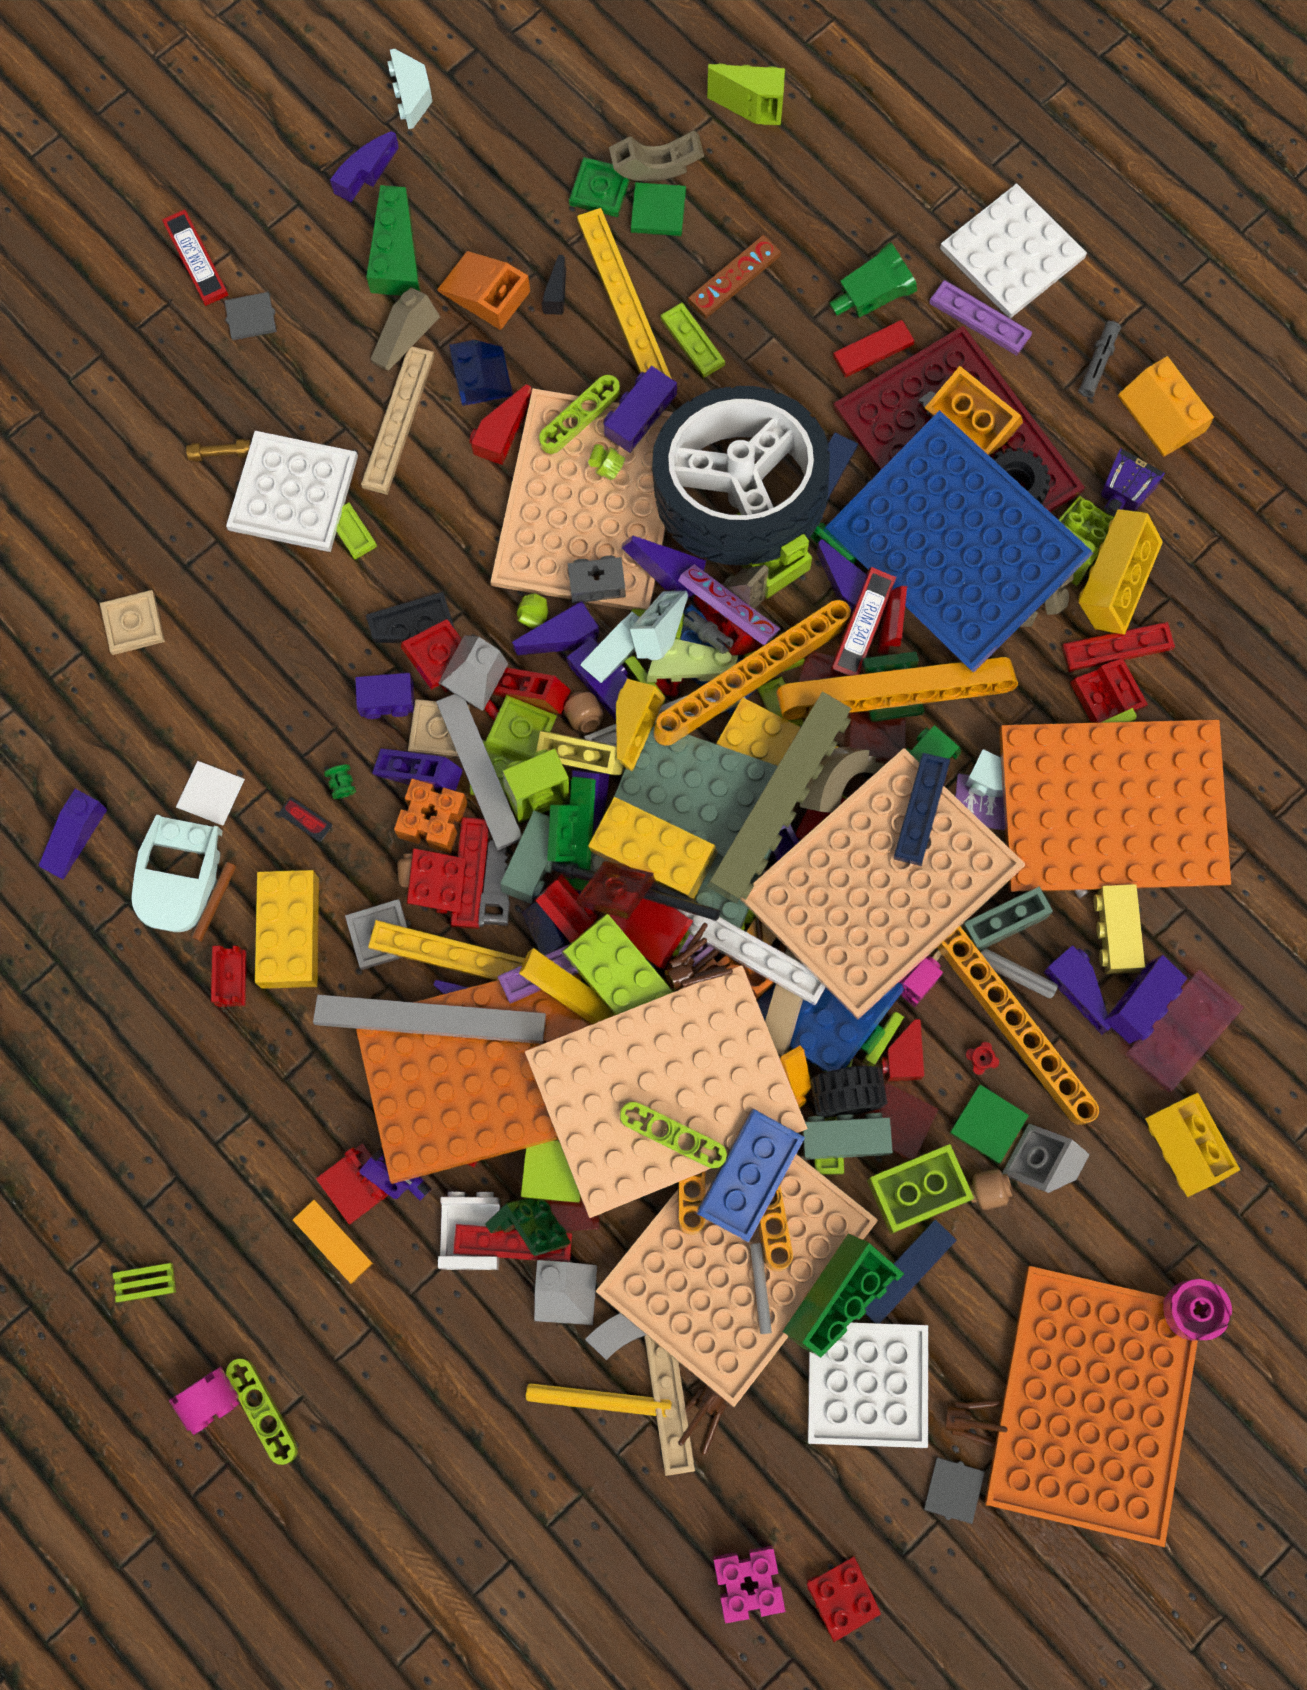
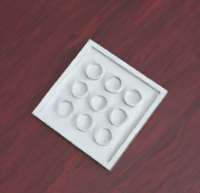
M1018 184L1011 187L942 242L940 249L1009 319L1085 259L1087 254Z
M255 431L228 518L227 529L233 532L331 552L336 528L342 514V507L345 503L357 462V452Z
M850 1323L847 1326V1332L821 1358L809 1352L808 1444L928 1448V1325Z

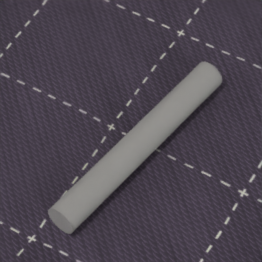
M762 1243L750 1244L760 1335L771 1334Z

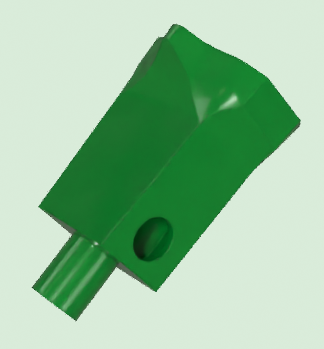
M889 242L881 249L877 256L840 281L844 294L831 301L829 305L836 317L853 307L860 318L896 298L917 292V284L894 245Z

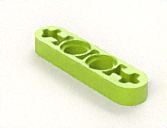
M612 375L600 377L551 421L539 435L542 450L549 454L559 452L609 407L620 394V385L617 378ZM612 385L613 391L606 390L603 393V386L610 387ZM591 400L597 406L592 411H586L582 408V404L585 401ZM571 417L575 418L578 424L574 428H566L563 425V421ZM556 436L555 444L553 442L547 444V437L552 439Z
M628 1102L620 1109V1120L627 1128L706 1167L718 1168L726 1161V1150L719 1142L640 1103ZM634 1107H637L638 1114L644 1118H647L648 1112L653 1115L648 1120L645 1131L640 1129L643 1123L634 1120L632 1124L627 1122L629 1119L625 1115L627 1109L633 1110ZM656 1120H664L668 1125V1131L662 1137H656L651 1131L652 1124ZM683 1133H690L694 1137V1145L689 1150H682L678 1145V1138ZM701 1139L705 1140V1143L702 1145L709 1150H712L714 1146L718 1148L719 1160L713 1159L709 1163L707 1162L708 1156L702 1152H699L698 1157L693 1156L700 1146Z
M247 1359L233 1360L227 1367L226 1375L238 1393V1399L270 1459L279 1465L292 1462L298 1452L297 1444L255 1366ZM238 1364L240 1367H247L248 1371L244 1373L247 1381L251 1382L254 1379L256 1384L247 1386L243 1391H241L240 1386L246 1385L241 1377L235 1378L234 1376L237 1372L236 1366ZM254 1389L259 1390L263 1396L261 1404L257 1407L250 1406L247 1401L249 1392ZM268 1415L273 1416L277 1421V1427L272 1433L264 1432L261 1427L263 1418ZM281 1431L284 1434V1437H279L283 1446H290V1450L287 1452V1459L284 1456H277L276 1452L279 1450V1445L276 1441H273L271 1444L268 1441V1438L277 1436Z

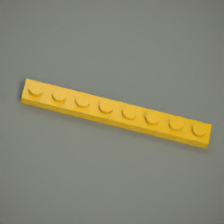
M599 208L578 215L577 222L639 373H646L653 366L671 378L602 209Z

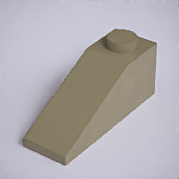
M410 288L393 305L370 359L373 364L389 371L440 318L426 294Z
M765 565L743 568L736 575L731 574L723 586L753 609H756L765 599L769 568Z

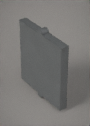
M269 292L225 300L227 312L225 320L229 324L232 341L277 332L274 319L276 311L272 308Z
M936 1457L924 1510L943 1515L946 1520L953 1518L972 1524L985 1472L964 1466V1463L961 1461L954 1463Z

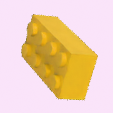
M1118 509L1114 519L1109 523L1108 534L1105 541L1099 547V555L1095 565L1090 568L1089 579L1085 589H1082L1079 595V604L1095 630L1124 635L1126 633L1163 543L1148 513Z
M742 697L716 745L778 766L801 727Z
M616 797L613 798L588 845L593 854L620 867L625 866L693 899L718 854L714 844Z
M313 870L257 872L255 983L260 988L317 987L319 877Z

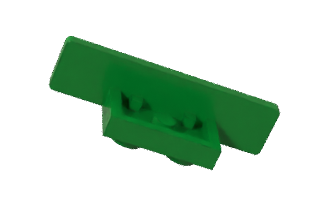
M572 777L570 805L550 804L547 861H567L566 863L568 864L574 862L579 867L590 870L591 850L588 845L592 840L595 779ZM566 877L574 889L589 890L588 881L579 878L572 880Z

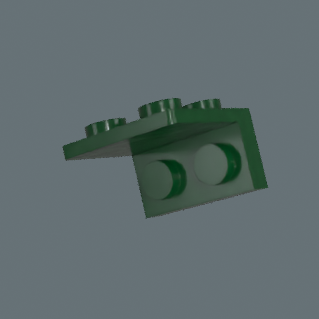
M917 652L863 658L859 675L917 668L919 662ZM922 703L868 710L870 720L876 722L923 715L924 707Z
M527 1198L507 1203L485 1223L490 1233L499 1231L507 1233L516 1228L533 1256L562 1249L571 1244L564 1227L559 1224L551 1211L550 1205L544 1199Z

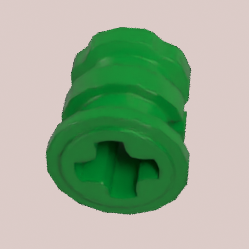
M350 765L335 766L324 772V776L330 778L328 784L330 789L334 791L332 793L333 799L349 797L356 792L355 786L351 784L353 782L352 775L348 774L351 770Z

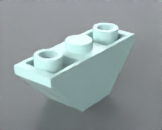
M391 49L392 60L387 62L391 77L396 76L397 82L393 83L395 96L402 100V103L398 104L401 120L406 119L408 129H412L433 102L425 65L396 49Z

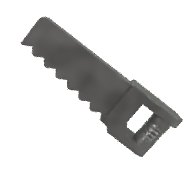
M491 840L488 844L484 891L481 894L479 927H484V924L508 926L510 901L508 895L501 892L500 885L508 867L505 863L508 859L505 855L507 848L497 850L494 840ZM486 906L500 907L503 910V914L486 913Z

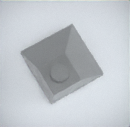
M464 635L439 684L483 711L508 662L500 650L482 638Z
M1028 1124L1002 1173H1007L1009 1178L1049 1193L1075 1181L1090 1154L1070 1138Z
M537 1260L534 1321L593 1325L597 1266Z

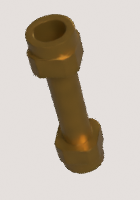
M237 439L235 444L201 446L200 443H192V445L186 446L187 458L189 461L194 460L196 462L203 461V457L238 454L239 458L247 457L251 440Z

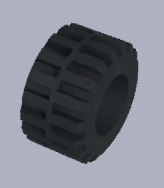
M1017 447L1016 451H1012V448H1007L1004 454L1001 451L997 452L992 459L1011 477L1022 480L1026 484L1028 492L1043 505L1051 481L1050 475L1047 474L1049 470L1047 464L1041 465L1043 459L1040 456L1035 458L1033 451L1029 450L1028 453H1025L1023 448Z
M856 1066L818 1074L810 1080L817 1116L831 1118L838 1115H856L878 1110L888 1103L882 1069L876 1066Z

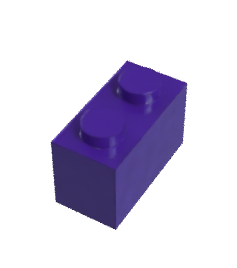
M410 673L355 677L357 710L361 717L377 719L381 715L392 714L395 717H404L408 713L414 712V686Z

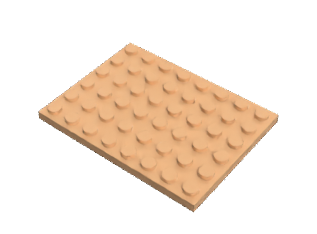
M533 388L491 577V586L572 600L567 563H573L577 559L600 560L603 556L611 555L616 558H622L626 597L586 603L627 610H647L651 605L656 580L622 549V543L634 535L663 545L666 528L659 518L655 502L657 500L654 495L652 460L653 447L658 434L673 412L664 411L632 452L629 453L605 437L603 422L610 411L614 412L619 406V403L613 402L557 453L549 454L544 452L540 446V432L579 396ZM591 400L585 401L582 404V408L586 411H592L597 406ZM571 417L563 421V425L566 428H574L578 424V421ZM556 436L552 439L550 437L546 438L547 444L549 442L556 443ZM596 444L602 445L604 450L612 447L625 458L624 464L615 479L609 480L604 476H599L595 473L596 467H591L588 464ZM599 575L593 576L594 580H600Z
M905 748L753 883L754 887L746 900L742 897L740 898L756 917L857 1020L1025 865L1010 848L944 786L922 866L894 860L895 850L919 767V762Z
M742 965L732 969V974L698 982L525 1051L589 1218L711 1169L623 1125L619 1113L623 1105L628 1102L640 1103L719 1142L724 1146L726 1154L731 1149L752 1108L796 1133L807 1129ZM634 1107L633 1110L627 1109L625 1115L629 1117L628 1123L632 1124L634 1120L643 1123V1126L640 1127L643 1131L646 1130V1124L653 1116L649 1112L647 1113V1118L640 1116L637 1107ZM656 1120L652 1124L651 1131L656 1137H662L667 1133L668 1125L664 1120ZM683 1133L678 1138L679 1147L682 1150L691 1149L694 1145V1137L690 1133ZM701 1139L700 1146L693 1156L698 1157L699 1152H702L708 1156L707 1162L709 1163L713 1159L719 1160L718 1148L714 1146L712 1150L703 1147L702 1145L705 1143V1140Z
M797 1154L780 1183L793 1259L790 1265L780 1272L770 1270L764 1261L771 1334L760 1335L750 1250V1244L761 1243L758 1226L749 1242L705 1219L704 1227L699 1233L695 1235L685 1234L680 1229L678 1223V1190L596 1290L599 1296L732 1407H735L788 1338L782 1331L847 1234L849 1233L863 1240L878 1221V1219ZM720 1167L705 1171L706 1193ZM687 1184L683 1189L685 1195L690 1198H695L700 1194V1189L695 1184ZM773 1196L769 1205L775 1203V1196ZM688 1213L683 1218L684 1223L688 1227L693 1228L700 1224V1218L695 1213ZM769 1220L766 1222L765 1228L768 1233L772 1235L780 1233L781 1227L777 1221ZM775 1249L771 1252V1259L776 1264H784L786 1255L782 1250Z

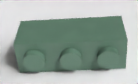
M533 811L500 883L501 892L533 904L535 897H538L544 891L546 882L543 879L546 873L553 871L554 861H547L549 816Z
M1039 886L964 922L961 928L977 949L981 951L1047 919L1053 910Z
M882 1113L865 1114V1119H854V1115H838L835 1121H825V1117L822 1116L807 1117L808 1122H805L807 1129L802 1131V1136L805 1137L802 1142L804 1160L886 1156L893 1153L890 1118H883Z

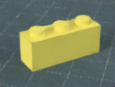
M540 731L536 752L544 749L548 751L555 749L561 763L564 765L612 775H623L624 765L617 759V745Z
M1136 884L1102 886L1097 895H1094L1095 911H1099L1100 922H1097L1096 928L1097 937L1102 939L1103 949L1099 952L1100 965L1105 966V974L1139 973L1145 968L1137 886Z

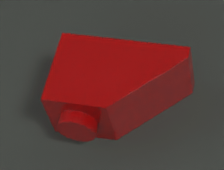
M915 1019L888 1048L885 1057H881L882 1074H887V1081L922 1080L924 1077L920 1019Z

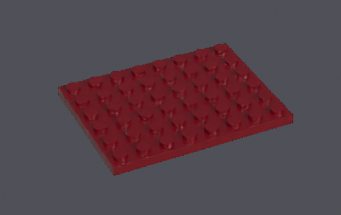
M964 326L833 403L834 411L880 472L932 418V416L927 415V410L922 408L923 404L918 402L919 399L930 391L936 394L958 367L961 366L1022 417L1023 423L1008 441L992 453L990 457L994 458L995 454L999 451L1004 454L1007 448H1012V451H1016L1017 447L1023 448L1025 453H1028L1029 450L1033 451L1035 458L1040 456L1043 459L1041 465L1047 464L1049 469L1047 474L1051 477L1050 488L1043 503V506L1049 512L1081 494L1085 489L1084 485ZM1013 477L1024 489L1028 491L1026 484L1022 480Z

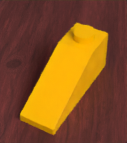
M627 679L623 688L619 691L616 702L617 759L628 770L633 771L665 697L654 685Z

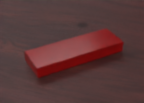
M900 320L834 352L833 358L846 378L913 346L915 340L904 322Z

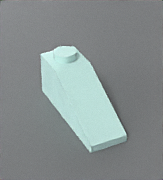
M663 591L630 628L637 658L659 660L673 646L688 598L687 591Z
M633 612L623 619L581 664L600 683L636 652L630 628L640 617Z
M984 749L982 750L966 783V786L970 787L971 792L979 796L1003 797L1000 757Z

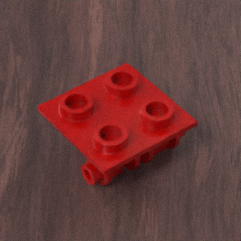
M413 849L407 904L434 908L437 913L446 914L447 911L460 913L465 858Z
M363 1143L356 1149L354 1147L349 1149L344 1154V1158L316 1178L349 1225L388 1196L387 1193L359 1172L372 1157Z
M855 1557L846 1560L819 1577L817 1575L807 1580V1589L814 1599L815 1606L818 1608L819 1615L822 1617L833 1642L881 1615Z

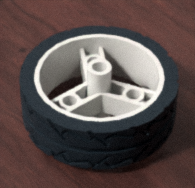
M729 386L714 389L696 396L690 402L687 401L672 413L662 426L653 447L652 471L654 495L657 500L655 502L659 518L667 531L672 533V537L686 550L701 558L708 557L707 560L725 565H748L750 563L753 565L772 561L781 557V547L803 534L808 539L820 524L828 503L830 452L827 450L829 446L825 432L816 418L811 417V413L798 401L782 393H775L774 390L757 386H735L733 388ZM753 437L749 442L745 440L732 442L727 449V454L701 450L705 446L722 439ZM789 453L801 467L804 478L799 488L790 498L777 507H773L762 479ZM683 487L728 492L730 504L734 508L739 509L741 515H728L704 507L690 497Z

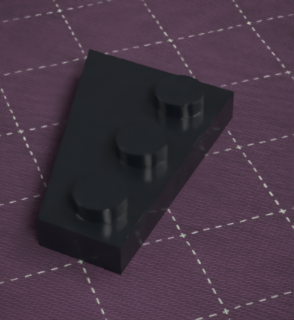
M443 592L366 615L374 643H402L446 619L454 628Z

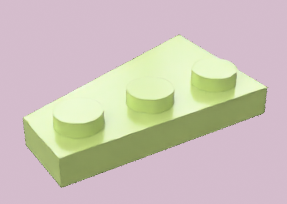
M675 639L673 646L663 658L652 660L647 675V682H656L657 679L671 678V682H681L682 678H697L699 681H711L737 664L738 655L732 656L729 651L722 654L714 647Z

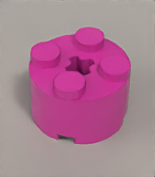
M1203 1279L1178 1283L1168 1292L1163 1302L1164 1316L1168 1326L1182 1339L1191 1341L1211 1340L1220 1336L1228 1327L1232 1314V1305L1227 1293L1217 1284ZM1195 1305H1200L1202 1308L1198 1312L1199 1315H1195L1193 1312Z
M222 1367L209 1373L169 1400L186 1430H190L193 1435L214 1421L213 1415L216 1414L218 1418H221L240 1404L237 1400L239 1395Z

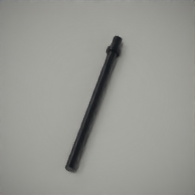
M554 862L553 871L565 874L567 878L572 880L579 878L717 921L720 916V910L584 869L574 862L569 864Z

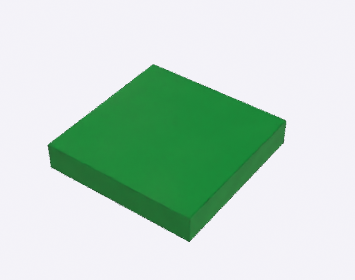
M583 157L569 198V205L590 211L601 208L603 214L618 217L630 179L617 173L614 170L613 164Z
M635 182L631 233L682 236L686 186Z
M979 1084L949 1134L999 1165L1029 1115Z

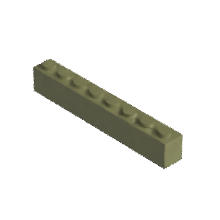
M822 691L707 886L708 888L736 904L741 897L745 900L747 899L754 887V884L750 883L755 873L761 875L767 865L768 860L764 858L769 849L775 851L780 843L782 836L778 834L783 825L788 828L794 819L796 812L792 811L796 802L802 804L810 789L806 785L810 778L816 780L821 773L824 765L820 764V761L824 755L830 757L838 743L833 739L838 731L842 734L845 732L852 720L847 717L852 708Z

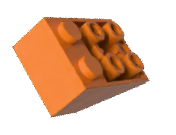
M467 251L437 291L501 330L530 293L528 275L512 265Z

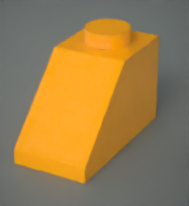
M798 1046L781 1056L780 1061L800 1109L807 1101L805 1096L811 1089V1082L804 1049Z

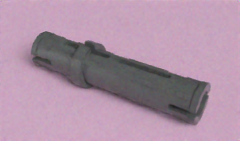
M1107 321L1105 323L1100 339L1095 342L1094 354L1082 384L1078 389V392L1085 397L1091 398L1095 395V390L1109 356L1113 355L1115 351L1114 344L1121 330V325L1114 321Z

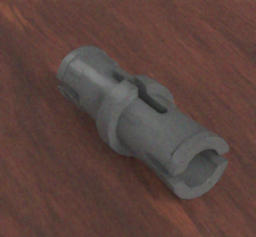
M690 611L687 614L695 620L694 622L685 616L683 624L697 633L699 639L704 643L709 642L722 654L729 651L722 642L730 648L732 647L733 640L719 631L715 623L707 622L695 611Z

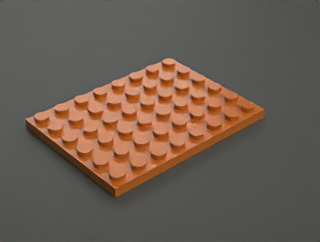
M1219 720L1001 725L999 727L1006 846L1025 863L1024 867L1008 881L1009 893L1029 892L1039 886L1042 892L1100 890L1102 886L1136 884L1137 889L1231 885Z
M579 973L574 975V977L581 981ZM499 980L413 1002L546 1013L543 1044L592 1025L543 990L510 1004ZM356 1029L391 1184L558 1140L525 1055V1051L542 1044Z
M1027 1266L999 1425L1007 1427L1008 1431L1006 1433L997 1431L985 1505L1165 1547L1198 1341L1182 1339L1168 1326L1164 1316L1163 1302L1165 1297ZM1195 1305V1309H1193L1195 1315H1199L1198 1312L1202 1310L1201 1306Z

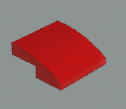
M907 586L897 587L889 595L881 616L877 651L879 654H888L889 646H901Z
M1123 658L1102 665L1096 671L1074 678L1070 682L1091 723H1101L1133 708L1134 712H1137L1148 705Z
M563 874L559 875L536 899V902L571 943L585 929L592 925L597 918L594 911Z

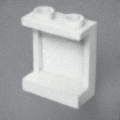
M448 1192V1197H440L442 1216L438 1269L499 1270L498 1257L453 1254L456 1224L486 1226L485 1223L500 1210L501 1200L494 1197L493 1192H477L476 1197H465V1192Z

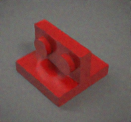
M448 619L403 641L401 649L431 690L440 685L445 693L450 691L439 684V681L462 638Z

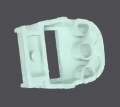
M160 815L155 816L138 851L132 889V905L142 923L151 928L170 932H184L198 924L211 891L214 890L217 883V864L220 861L217 841L218 836H222L223 832L218 826L212 827L165 818ZM153 845L205 855L199 879L146 869Z

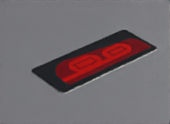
M292 797L289 798L279 812L281 817L319 842L323 840L333 826L330 822Z

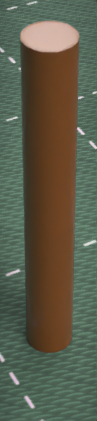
M226 862L194 930L192 939L202 942L237 866Z

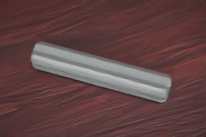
M988 949L981 951V954L995 972L1047 998L1054 996L1058 987L1056 983Z

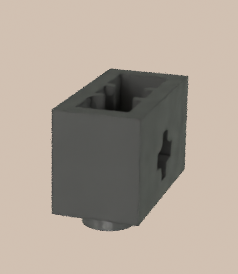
M609 555L601 557L600 560L577 559L573 563H567L572 604L581 601L590 602L626 597L621 557L616 558ZM599 575L600 580H594L593 576Z

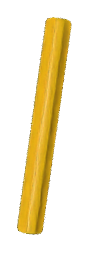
M528 1384L526 1389V1400L528 1402L656 1416V1409L660 1408L662 1409L663 1417H667L665 1410L671 1409L672 1402L669 1399H660V1402H655L653 1397L539 1384Z

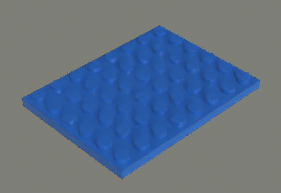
M940 410L825 527L868 570L870 567H873L896 577L892 590L900 586H907L905 606L973 673L1093 554L1091 549Z

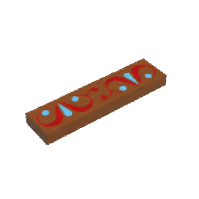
M762 235L688 297V303L707 319L781 256V251Z

